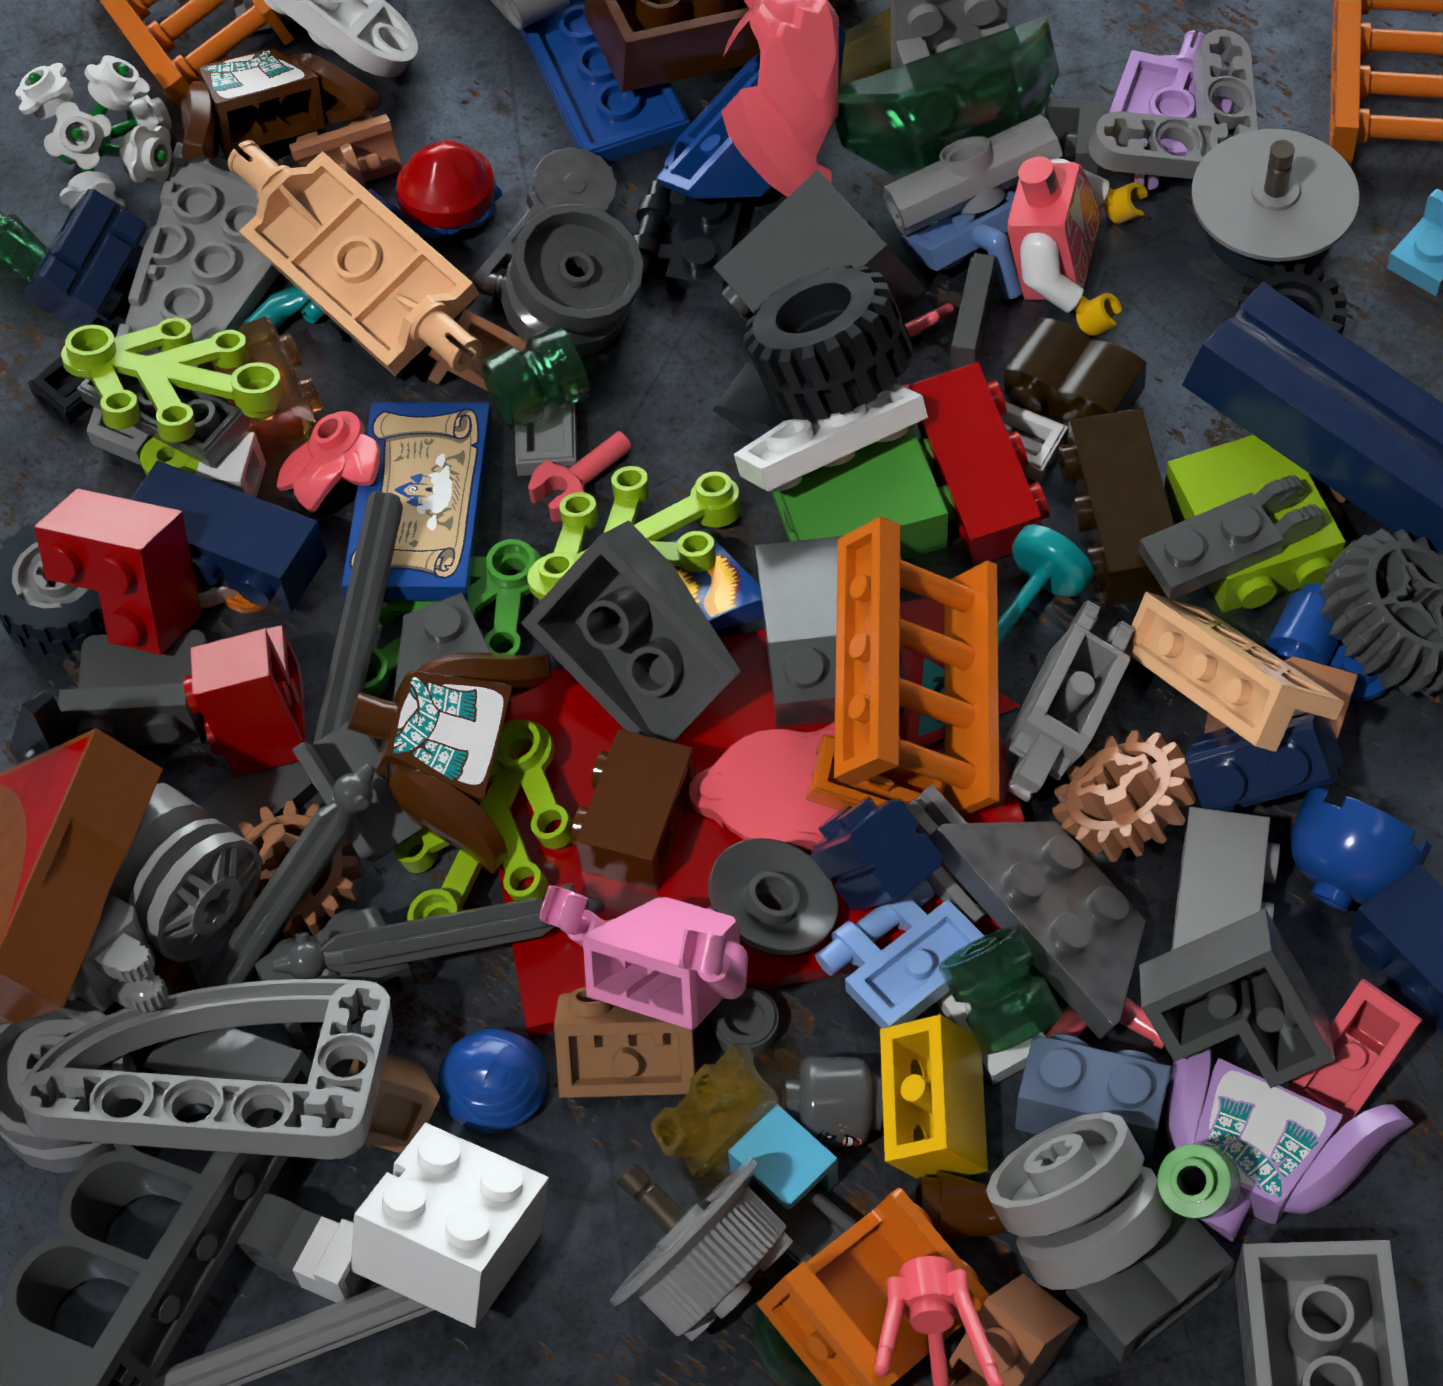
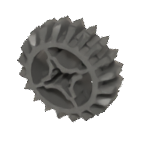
M1382 528L1374 534H1369L1368 536L1364 534L1359 540L1352 541L1331 562L1330 568L1324 574L1326 578L1325 584L1320 589L1319 594L1326 601V604L1320 614L1325 619L1334 623L1328 636L1341 640L1346 647L1343 657L1353 656L1362 665V676L1369 673L1376 674L1383 689L1397 685L1406 697L1416 691L1429 696L1433 692L1443 689V551L1437 553L1432 551L1424 536L1412 541L1408 533L1403 529L1392 535Z

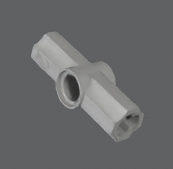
M1041 114L990 138L972 136L957 140L941 151L940 161L884 186L883 198L887 210L894 220L897 229L904 236L956 212L975 214L989 210L1004 199L1005 189L1018 184V170L1026 160L1038 156L1046 157L1049 160L1063 156L1060 143L1049 121Z

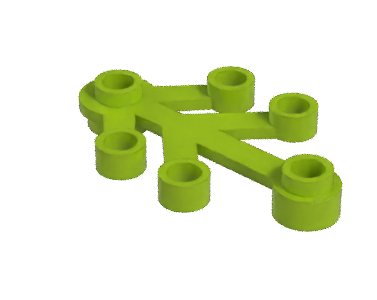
M168 318L158 323L157 326L114 337L112 331L104 326H81L67 335L65 346L61 352L63 366L67 372L93 382L101 397L100 406L103 422L112 429L130 428L140 419L137 396L133 392L123 389L116 373L137 377L157 411L156 421L159 436L167 442L177 443L186 441L196 431L192 408L185 403H181L172 386L232 399L246 416L252 418H263L273 414L283 397L280 373L277 368L261 362L243 365L248 359L246 337L243 333L236 330H223L217 332L209 339L194 343L191 324L183 318ZM157 347L160 353L150 356L138 354ZM213 361L220 368L237 369L232 375L193 366Z
M626 466L618 469L612 475L611 483L615 500L604 533L628 520L634 525L640 504L645 502L650 495L648 476L644 469L637 466ZM705 473L697 479L691 490V496L638 522L634 526L673 566H680L690 572H704L710 569L716 562L714 539L710 534L703 531L688 532L682 535L677 543L656 540L695 520L699 524L711 528L724 527L733 523L741 514L739 488L725 473ZM571 493L561 500L559 509L563 527L553 553L538 559L528 571L529 589L539 601L546 596L586 551L581 552L586 532L594 528L598 523L596 501L588 493Z
M524 719L512 720L502 726L488 783L493 782L484 800L479 805L493 820L505 841L508 854L502 862L506 872L503 878V885L514 901L529 898L542 900L548 890V880L539 867L530 861L510 809L521 785L535 813L531 819L532 832L544 847L559 849L566 846L571 841L573 820L567 811L558 805L545 773L554 757V741L542 725ZM530 749L527 754L517 759L522 751ZM555 820H562L557 830L545 833L549 823ZM424 830L394 849L393 853L407 871L421 873L428 870L435 863L438 850L450 844ZM424 844L419 854L408 857L409 851L414 846ZM459 850L441 889H431L418 895L409 907L407 920L411 921L464 911L462 907L482 865L468 854ZM534 877L530 887L522 891L517 890L519 883L523 879Z

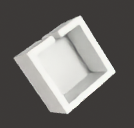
M425 1122L394 1162L393 1175L386 1172L355 1212L350 1271L476 1328L542 1234L549 1177Z

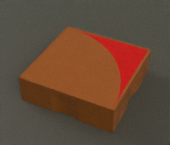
M97 728L0 772V1024H17L64 1007L99 924L112 883L129 852L163 770Z

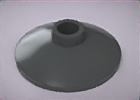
M765 838L740 841L731 845L720 854L709 874L708 894L713 910L733 916L739 923L740 940L755 949L779 955L800 954L821 944L829 935L836 922L838 900L832 881L826 877L811 856L788 843Z

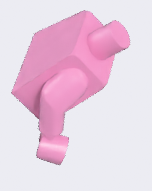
M552 885L548 887L539 914V920L560 927L562 931L568 934L570 939L583 947L587 997L693 1030L699 1026L723 998L736 999L744 993L747 983L748 955L744 947L740 945L739 923L733 916L714 911L712 905L702 908L663 897L655 898L615 919L605 921L585 909L588 901L587 897Z

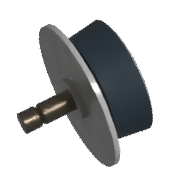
M1259 129L1232 136L1216 145L1205 155L1193 177L1191 198L1194 212L1205 229L1207 241L1216 256L1232 269L1255 277L1256 272L1262 268H1265L1272 275L1274 264L1278 263L1285 264L1286 272H1293L1295 262L1305 264L1304 273L1318 265L1328 254L1330 248L1342 239L1351 228L1359 206V187L1355 174L1349 164L1337 151L1326 143L1296 131Z

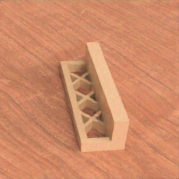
M1145 592L1131 625L1134 627V631L1124 652L1256 747L1276 752L1295 709L1337 721L1345 703L1344 701L1208 610Z

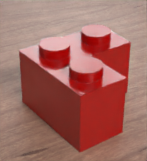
M77 488L34 526L45 579L98 591L109 643L162 655L202 616L193 566L190 563L191 555L184 517L181 510Z
M283 626L264 628L191 647L192 675L185 676L183 679L184 692L191 712L193 714L202 713L205 718L206 736L213 754L224 755L235 777L299 761L292 748L303 741L308 743L302 670Z

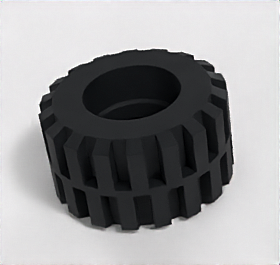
M841 265L832 269L817 270L779 288L770 295L768 300L762 302L755 309V315L747 321L745 326L747 333L743 336L744 344L773 406L777 407L781 414L785 416L793 415L794 419L806 420L811 417H815L816 420L826 419L835 413L843 415L854 411L856 407L870 403L878 398L877 396L880 393L889 390L897 382L896 377L905 373L909 366L908 359L913 356L912 340L888 283H886L884 276L879 272H872L871 268L865 266L853 268L852 265Z

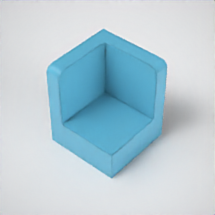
M778 1104L728 1150L730 1172L732 1173L743 1162L752 1157L757 1162V1166L748 1187L755 1192L761 1186L786 1209L793 1208L817 1183L829 1192L839 1182L838 1158Z

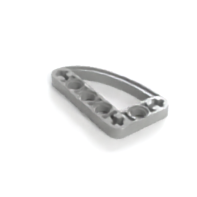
M349 979L255 981L201 988L169 995L166 997L167 1001L162 1003V1007L156 1008V1011L152 1010L148 1014L146 1012L139 1014L138 1011L133 1012L132 1008H125L100 1018L64 1038L35 1064L26 1077L20 1093V1101L26 1123L30 1131L42 1138L329 1160L342 1159L359 1150L368 1136L393 1031L390 996L385 988L375 982ZM359 1011H366L361 1022L362 1035L353 1033L351 1020H355L358 1017ZM323 1022L307 1084L96 1070L100 1066L129 1052L190 1034L260 1024ZM344 1059H356L366 1064V1067L359 1074L352 1077H338L329 1072L333 1065ZM132 1098L143 1103L136 1113L127 1117L116 1118L106 1113L109 1106L121 1099ZM202 1103L213 1108L205 1119L198 1122L186 1123L175 1118L183 1107L190 1104ZM271 1108L283 1114L280 1120L268 1127L257 1128L245 1123L250 1114L260 1109ZM297 1114H305V1115H300L301 1125H302V1126L297 1127V1116H296V1115H297ZM333 1118H343L338 1120L335 1128H325L330 1126Z

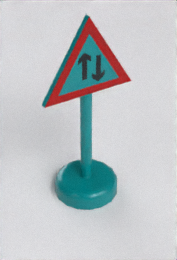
M1036 524L1026 525L1012 543L1013 558L1019 569L1029 580L998 620V646L1041 589L1062 597H1074L1082 594L1094 578V569L1087 556L1069 539L1048 527ZM913 651L911 682L945 694V663ZM998 692L999 718L1020 710L1021 706ZM909 710L907 741L925 748L945 741V722Z

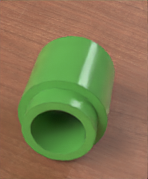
M1200 1144L1180 1146L1164 1158L1158 1171L1157 1183L1163 1201L1172 1211L1184 1217L1199 1219L1219 1217L1231 1209L1240 1193L1241 1179L1236 1164L1226 1153L1213 1147ZM1198 1167L1206 1176V1186L1201 1193L1192 1196L1187 1190L1186 1179L1190 1169Z

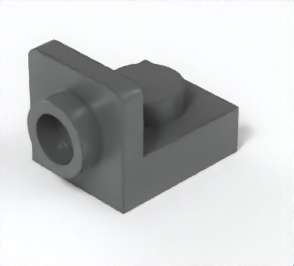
M1048 98L1045 105V118L1049 121L1053 132L1058 137L1060 146H1065L1064 159L1080 164L1084 170L1097 175L1098 164L1090 156L1088 145L1098 120L1103 116L1104 101Z

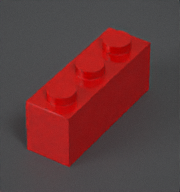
M975 362L910 384V390L923 396L928 418L917 422L916 426L921 438H927L926 440L935 461V474L940 486L946 485L950 492L949 495L955 509L954 522L972 567L987 560L992 561L1013 554L1012 543L1023 527L1032 524L1042 526V520L1049 518L1050 515L1040 484L1036 482L1029 485L1022 468L1028 466V459L1019 433L1017 431L1007 433L1001 417L1007 415V408L998 382L994 380L987 383L979 362Z

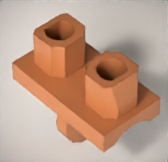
M368 114L351 120L349 126L324 134H319L317 131L297 137L295 143L289 144L295 168L306 167L323 151L364 188L365 182L399 172L402 169L391 123L386 114L377 117Z

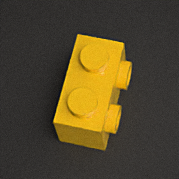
M941 1014L880 1029L885 1162L916 1179L919 1176L934 1177L936 1171L959 1177L987 1172L988 1160L981 1039Z

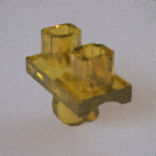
M733 1044L715 1064H704L690 1079L689 1093L675 1108H663L651 1122V1130L665 1155L681 1156L692 1177H707L728 1155V1150L768 1113L779 1098L774 1089L757 1072L753 1062V1052L749 1045Z

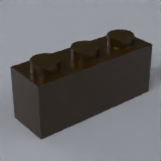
M1142 408L1069 419L1067 445H1061L1058 448L1059 465L1063 481L1074 482L1077 495L1071 497L1072 516L1076 531L1087 532L1090 546L1085 547L1084 554L1094 569V578L1090 583H1100L1106 606L1141 601L1145 592L1166 597L1167 595L1138 552L1140 539L1174 525Z

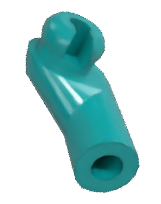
M296 286L272 294L243 322V327L253 340L264 344L297 311L309 323H315L325 313Z

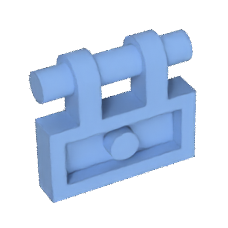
M925 879L900 899L877 906L857 923L854 924L851 921L844 923L832 933L833 941L815 954L820 967L830 976L834 975L849 962L859 967L845 979L846 992L881 1029L911 1022L993 957V944L948 899L928 915L920 908L935 896L932 887ZM894 927L905 931L904 934L882 951L874 944Z

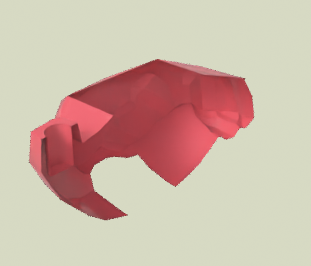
M744 0L749 10L734 28L727 42L724 55L737 34L750 20V27L758 40L761 51L758 86L741 89L721 111L728 136L731 141H734V145L741 155L770 186L787 197L817 169L832 183L831 170L817 164L816 156L829 128L838 115L839 16L828 0Z

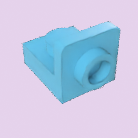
M1435 189L1428 197L1423 218L1390 253L1387 269L1435 297L1443 290V191Z

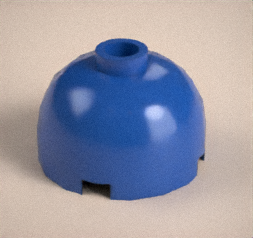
M1314 788L1308 790L1297 813L1291 834L1292 857L1298 870L1315 884L1310 893L1314 898L1330 907L1347 912L1352 902L1363 905L1418 863L1423 866L1432 845L1427 840L1414 846L1410 844L1416 833L1411 827L1381 810L1348 796L1345 797L1341 808L1324 803L1323 801L1329 790Z

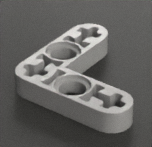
M1225 29L1213 30L1203 38L1193 60L1197 119L1123 111L1109 112L1103 115L1098 120L1088 145L1090 156L1096 164L1114 172L1193 179L1201 160L1212 148L1226 140L1227 135L1233 134L1232 136L1240 133L1258 130L1251 51L1244 38L1233 31ZM1223 60L1224 63L1230 65L1225 75L1219 76L1222 71ZM1215 97L1229 98L1236 103L1240 112L1236 114L1224 113L1217 109L1212 99ZM1111 136L1118 137L1119 144L1125 147L1117 146L1115 138ZM1164 138L1176 139L1184 144L1188 154L1184 156L1171 155L1163 149L1160 140Z

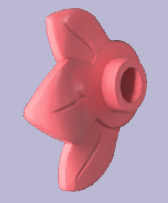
M350 411L329 414L315 425L309 441L296 449L284 462L279 471L277 488L280 491L294 489V495L300 504L309 513H314L341 478L360 486H369L374 483L380 464L379 445L373 438L365 435L364 424L356 414Z

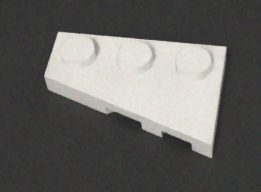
M895 383L889 390L880 393L875 400L856 407L854 411L843 415L835 413L826 419L816 420L815 417H811L806 420L792 419L783 421L734 454L740 477L766 491H782L792 488L801 482L803 475L822 466L841 465L850 461L855 456V451L874 442L892 441L905 435L908 431L907 427L928 418L923 396Z

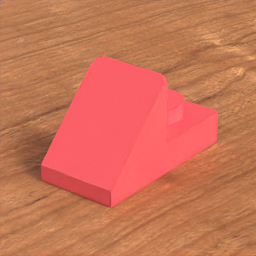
M1362 979L1330 1025L1335 1061L1294 1078L1287 1089L1343 1114L1339 1129L1359 1114L1386 1073L1399 1061L1423 1019L1365 979Z

